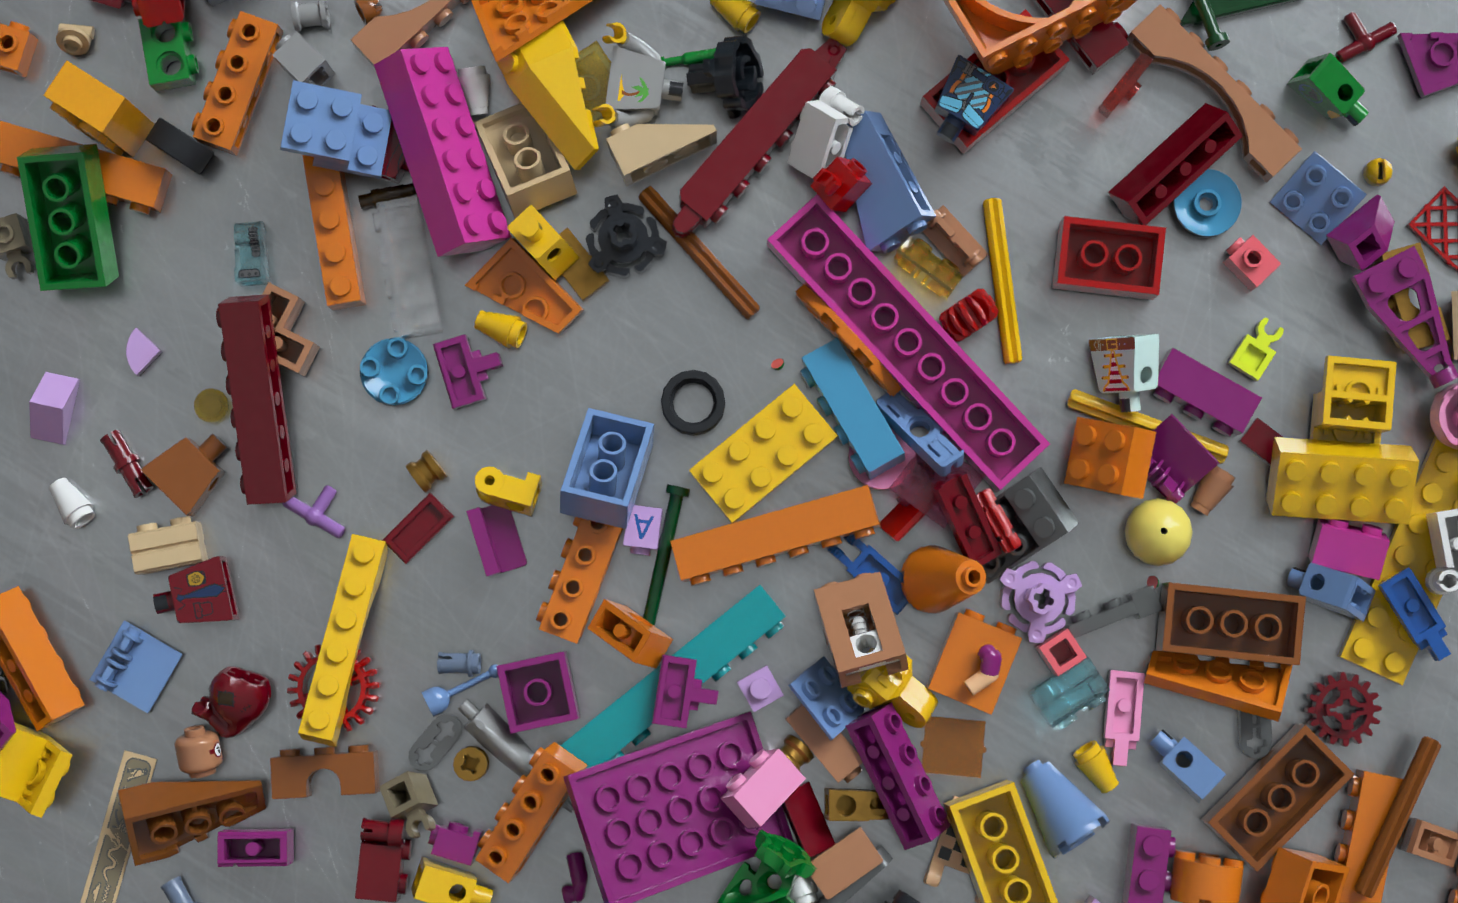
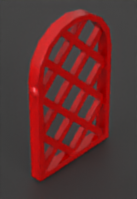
M1444 186L1406 226L1449 267L1458 272V266L1451 261L1452 259H1458V255H1449L1448 243H1458V239H1448V227L1458 226V222H1447V210H1458V198ZM1441 195L1442 206H1431ZM1446 196L1457 206H1447ZM1430 210H1442V222H1431ZM1426 211V222L1415 223ZM1416 227H1426V236ZM1431 227H1443V239H1431ZM1433 243H1443L1444 253Z

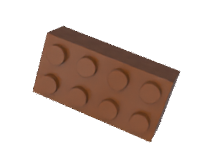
M1172 582L1162 583L1160 603L1163 610L1159 611L1156 651L1300 665L1306 603L1305 596Z
M1296 723L1271 748L1270 752L1261 758L1201 820L1240 860L1245 861L1244 864L1249 869L1258 872L1277 853L1278 848L1283 847L1352 778L1354 773L1305 724Z

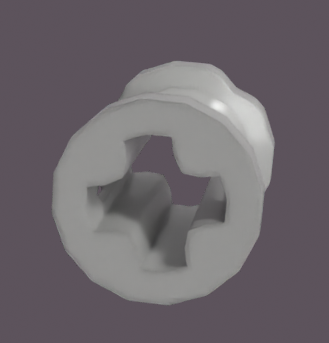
M326 0L298 4L297 1L291 2V14L295 31L299 32L304 27L323 25L324 28L330 27L329 10Z

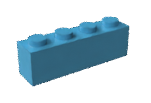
M835 338L803 356L804 368L800 370V373L809 388L815 386L821 397L816 400L824 415L827 417L832 414L837 426L833 427L838 435L841 444L849 443L854 452L850 458L858 473L866 472L871 480L905 461L904 450L839 340Z

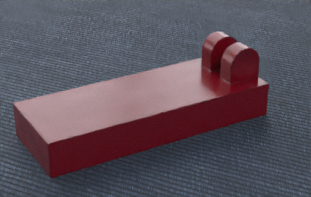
M960 471L955 475H948L945 477V481L940 480L936 482L932 489L963 556L984 565L1001 555L1000 546L967 473Z

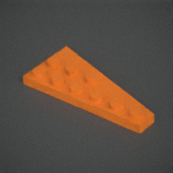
M471 0L496 62L593 1Z

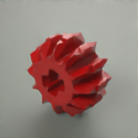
M977 289L942 312L939 320L943 325L942 328L955 342H960L994 320L999 310L995 306L996 303L991 295H988L984 289Z

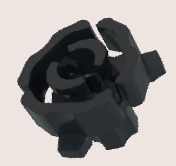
M744 35L725 37L723 42L717 43L714 58L703 59V63L690 64L689 70L686 73L687 85L691 88L692 93L716 91L717 97L723 100V107L727 109L730 119L739 117L741 110H749L761 97L764 90L762 82H757V78H762L764 75L761 57L755 50L752 40Z
M618 194L606 197L605 208L600 210L590 221V229L593 232H596L600 223L603 222L598 231L600 252L594 246V234L591 233L586 236V244L592 257L588 265L597 274L605 270L609 275L625 279L630 275V268H618L610 262L614 261L620 264L631 263L639 259L644 252H647L645 259L634 266V271L637 274L644 273L653 263L655 256L664 255L667 241L659 237L655 218H646V224L651 230V237H648L647 228L641 220L644 217V208L642 206L622 203ZM616 231L627 233L630 240L624 238L622 242L617 241Z

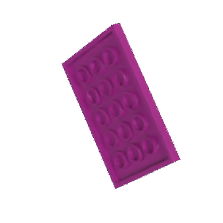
M751 711L563 776L604 903H633L755 857L754 855L758 850L755 841L760 830L782 836L794 842L782 805L761 827L747 828L721 799L728 791L726 788L727 783L737 774H744L751 766L749 764L750 759L763 749Z

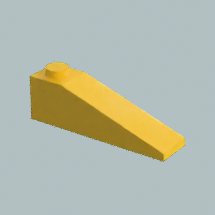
M562 20L499 60L497 64L509 88L574 170H580L599 150L591 110L586 109L582 90L586 89L584 78L578 76L575 60L579 59L578 49Z

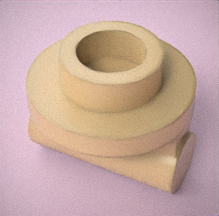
M60 23L56 43L61 50L68 54H85L89 50L91 40L94 39L95 28L94 26Z

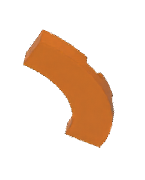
M803 284L795 291L797 293L796 296L806 309L834 337L839 338L851 351L850 354L879 387L893 397L902 389L861 339L810 288Z

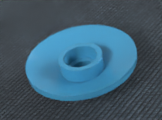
M1207 169L1174 199V211L1182 226L1193 234L1205 237L1216 236L1230 229L1237 221L1242 206L1241 194L1235 182L1226 174L1212 169ZM1202 199H1206L1211 203L1210 210L1205 211L1201 209L1200 201Z

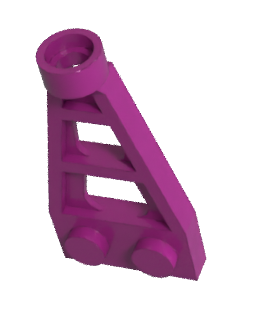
M1415 246L1351 278L1368 311L1429 378L1434 389L1458 378V372L1450 358L1431 277ZM1406 288L1413 289L1416 292L1420 306L1419 314L1410 321L1399 319L1388 306L1390 296ZM1422 322L1428 324L1434 339L1433 347L1426 351H1420L1408 335L1410 328ZM1437 364H1441L1444 369L1436 372L1434 367Z

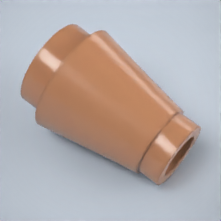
M1216 466L1200 480L1190 506L1208 516L1210 511L1234 487L1231 484L1236 477Z

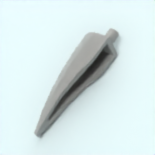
M467 699L458 708L469 720L463 728L519 777L523 774L528 776L533 768L529 765L534 755L531 749L517 733L510 734L509 724L487 703L478 710ZM567 798L562 807L571 813L574 809L571 801Z

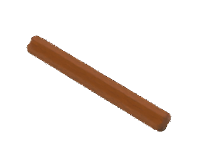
M652 186L645 188L638 196L642 204L746 319L753 317L760 309L757 302L694 232L690 233V236H687V238H683V240L682 238L675 237L672 225L674 224L673 220L677 217V213Z
M1426 736L1421 739L1355 885L1357 893L1368 898H1372L1375 895L1441 748L1439 741Z

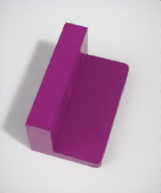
M490 505L466 511L487 577L527 565V559L511 510Z

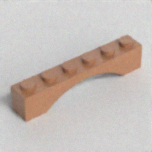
M429 0L409 11L389 16H377L350 40L355 48L374 66V64L400 49L420 48L428 40V33L436 25L441 27L446 24L453 16L452 10L461 2L466 4L470 0Z
M1160 4L1131 31L1126 40L1149 63L1167 65L1185 71L1201 80L1218 95L1227 106L1236 126L1243 135L1241 138L1243 159L1267 183L1302 150L1298 145V138L1292 131L1287 128L1282 129L1274 121V113L1266 105H1259L1251 97L1252 92L1245 83L1240 80L1235 81L1227 73L1228 67L1219 57H1212L1203 48L1205 45L1198 35L1193 32L1188 33L1180 25L1181 20L1172 9H1165Z

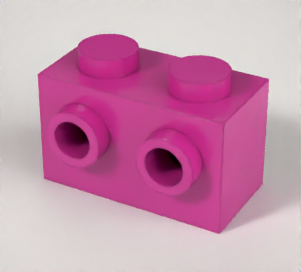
M1318 519L1308 555L1311 563L1367 578L1380 579L1390 543L1386 533H1382V528L1371 524H1363L1362 528L1348 525V520Z

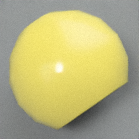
M1160 498L1146 500L1135 507L1127 518L1125 527L1127 546L1134 556L1146 564L1155 566L1172 564L1183 557L1191 544L1193 533L1190 518L1183 508L1173 501ZM1162 528L1167 530L1166 534L1161 533Z

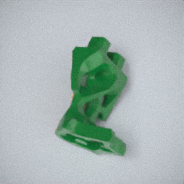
M760 830L755 841L758 850L754 856L761 860L757 872L751 869L750 864L744 862L717 903H795L789 897L794 882L799 876L807 879L815 873L817 868L811 863L807 852L787 838ZM771 875L780 876L782 881L780 887L772 889L768 886ZM744 880H750L751 889L749 893L741 895L740 885Z

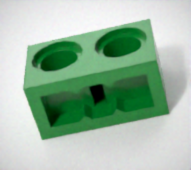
M183 18L181 22L167 24L164 21L162 25L147 28L143 25L142 19H138L149 85L156 92L196 85L195 74H199V65L196 55L190 52L189 42L194 41L190 22H185ZM170 28L175 29V36L171 41L161 42L163 31ZM173 61H180V70L174 75H167V66Z

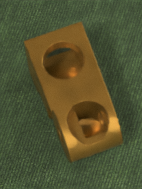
M824 788V818L828 821L889 819L876 790Z

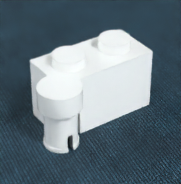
M834 86L825 89L819 100L807 101L800 114L799 126L791 143V151L787 163L813 179L822 168L826 169L836 157L844 158L853 130L847 124L855 126L860 123L863 116L857 114L856 111L864 114V107L846 98V94Z
M1458 508L1426 514L1436 568L1427 573L1425 584L1427 589L1436 595H1445L1458 589Z

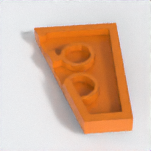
M510 238L465 284L466 287L478 291L558 334H561L584 311L514 238Z

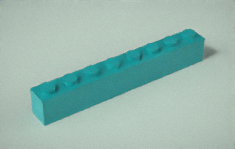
M759 585L672 656L696 659L694 679H701L703 684L712 677L716 682L731 670L728 665L731 660L736 656L743 660L758 648L754 643L764 634L769 639L784 627L781 620L786 616L764 588ZM661 665L560 746L586 763L588 768L623 756L624 753L621 749L632 741L637 746L652 733L648 730V727L653 724Z

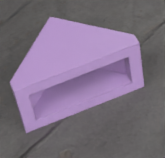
M45 372L29 401L31 438L62 445L66 444L80 379Z

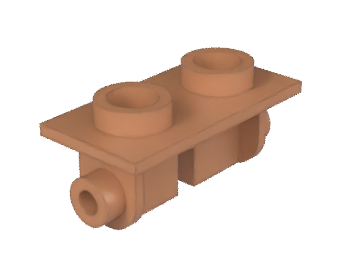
M942 205L938 210L934 211L936 217L927 222L928 227L922 232L964 277L989 254L949 210Z

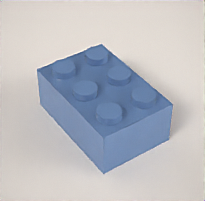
M588 408L560 490V513L627 529L653 447L654 424Z

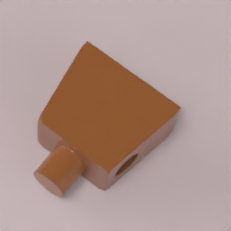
M213 433L200 446L192 439L185 437L145 465L141 471L185 515L193 517L225 473L214 460L227 446Z

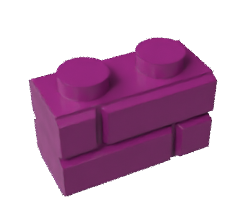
M293 828L224 829L218 832V867H233L235 865L238 867L288 866L293 863Z

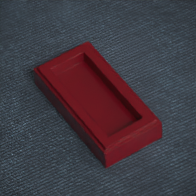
M430 492L382 541H385L386 545L405 564H408L455 516Z

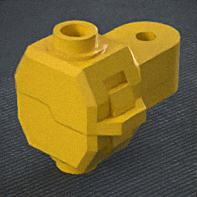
M833 0L822 22V33L844 46H851L859 38L872 12L886 11L889 5L893 4L896 0Z
M874 648L869 649L867 653L872 652ZM908 656L909 670L888 675L886 666L882 665L859 672L862 683L847 687V690L853 694L854 701L862 707L872 709L892 702L902 721L915 728H923L938 705L936 696L912 676V659Z

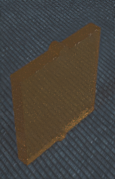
M931 716L925 725L924 740L920 742V746L923 747L922 766L925 773L981 778L983 753L987 751V748L984 746L986 721Z

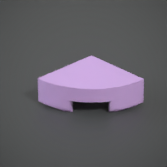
M135 328L127 342L126 356L132 371L137 376H140L162 351L138 328Z

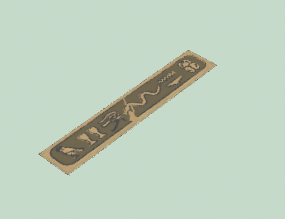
M124 750L80 903H116L131 851L118 790L150 783L157 759Z

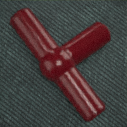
M1355 12L1349 13L1344 17V21L1357 41L1338 50L1335 53V57L1340 63H1344L1362 52L1373 50L1375 45L1397 33L1396 25L1389 22L1377 30L1368 33Z

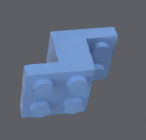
M293 80L280 150L314 157L313 166L380 179L392 118L387 109L360 104L362 94Z

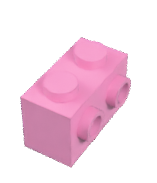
M779 748L766 751L762 749L757 752L749 761L751 765L744 774L739 773L734 776L726 785L728 791L721 797L722 801L747 828L761 827L806 779Z

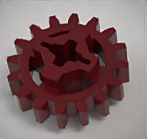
M1337 672L1336 680L1327 674L1324 676L1325 685L1318 682L1313 684L1317 693L1316 695H1306V698L1313 703L1312 706L1304 708V712L1313 714V718L1307 724L1308 726L1319 727L1315 733L1317 737L1321 738L1327 734L1328 744L1334 745L1339 738L1340 745L1348 747L1349 738L1354 743L1360 744L1362 743L1360 734L1372 736L1373 732L1369 725L1380 723V720L1373 717L1374 712L1381 711L1382 707L1373 705V700L1379 695L1377 692L1368 693L1367 690L1371 685L1369 681H1363L1358 684L1359 675L1351 674L1347 680L1345 672ZM1350 688L1360 695L1363 702H1358L1352 696ZM1332 690L1331 698L1326 703H1322L1326 694ZM1343 704L1349 707H1356L1355 710H1349V712H1344L1343 714L1330 711L1331 708H1337V706H1342ZM1360 715H1363L1361 722L1354 728L1353 723ZM1323 716H1328L1334 722L1336 731L1326 724Z

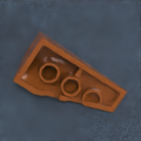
M261 780L150 782L118 790L135 866L169 858L179 853L180 846L194 839L199 843L208 838V832L222 825L231 827L266 809Z

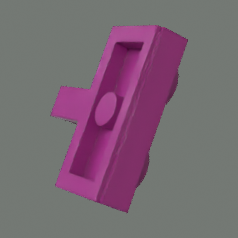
M465 334L433 344L452 409L455 410L486 400L481 382L489 379L487 372L503 367L500 354L495 352L482 357L480 350L472 352L467 335Z
M662 655L653 724L687 728L689 710L698 711L699 702L717 705L719 691L701 688L702 680L694 679L696 659Z

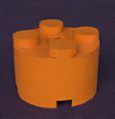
M1175 850L1170 887L1171 900L1182 903H1239L1244 860L1224 857V861L1221 862V858L1217 854L1199 852L1198 858H1195L1196 853Z

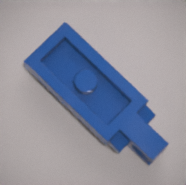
M1409 567L1377 585L1413 644H1416L1419 650L1426 648L1434 661H1440L1451 654L1442 640L1443 637L1448 635L1444 629L1446 625Z

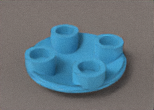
M400 337L384 339L375 343L368 349L360 363V378L364 389L373 399L386 405H402L410 402L421 393L427 382L428 366L423 353L414 344Z

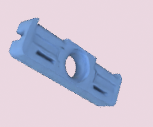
M901 390L894 397L886 393L877 399L876 405L889 427L939 476L944 477L951 473V466L958 468L963 464L964 450L959 452L943 435V429L921 408L917 410L901 394ZM921 426L926 428L929 433L926 436L917 437L910 431L915 427Z

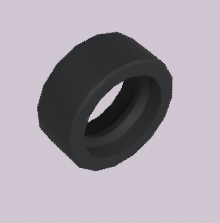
M162 118L157 120L145 139L199 175L214 154L212 150Z
M698 370L680 372L672 377L663 389L661 398L663 415L669 425L680 433L691 436L705 434L715 428L723 417L725 409L724 391L718 381L707 372ZM685 384H702L712 394L714 403L712 411L701 422H686L678 417L674 410V396L678 389Z

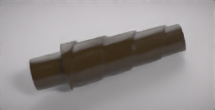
M410 183L370 190L371 193L359 195L358 199L361 209L374 206L376 209L380 206L389 205V203L401 201V199L413 197L417 193L414 184Z

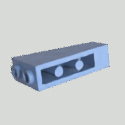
M865 111L864 114H860L863 116L860 123L855 126L847 124L853 130L845 156L846 159L854 158L866 168L867 173L865 176L872 183L856 200L865 245L870 251H881L886 254L900 247V240L906 236H914L924 231L928 227L927 222L935 218L936 215L882 114Z

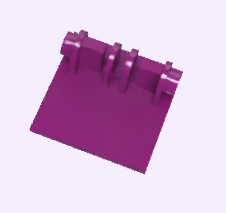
M1171 414L1153 430L1156 432L1147 480L1166 500L1173 501L1176 504L1185 496L1184 493L1220 462Z

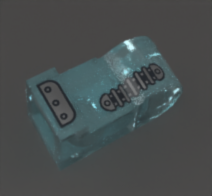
M263 221L235 223V282L241 287L271 283L266 230Z

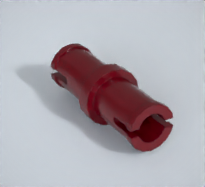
M117 429L110 432L117 445L112 443L108 434L103 436L100 442L104 445L115 463L113 469L117 474L122 475L133 493V497L143 496L137 482H140L146 494L151 491L154 486L141 471L139 456L131 452L120 430Z

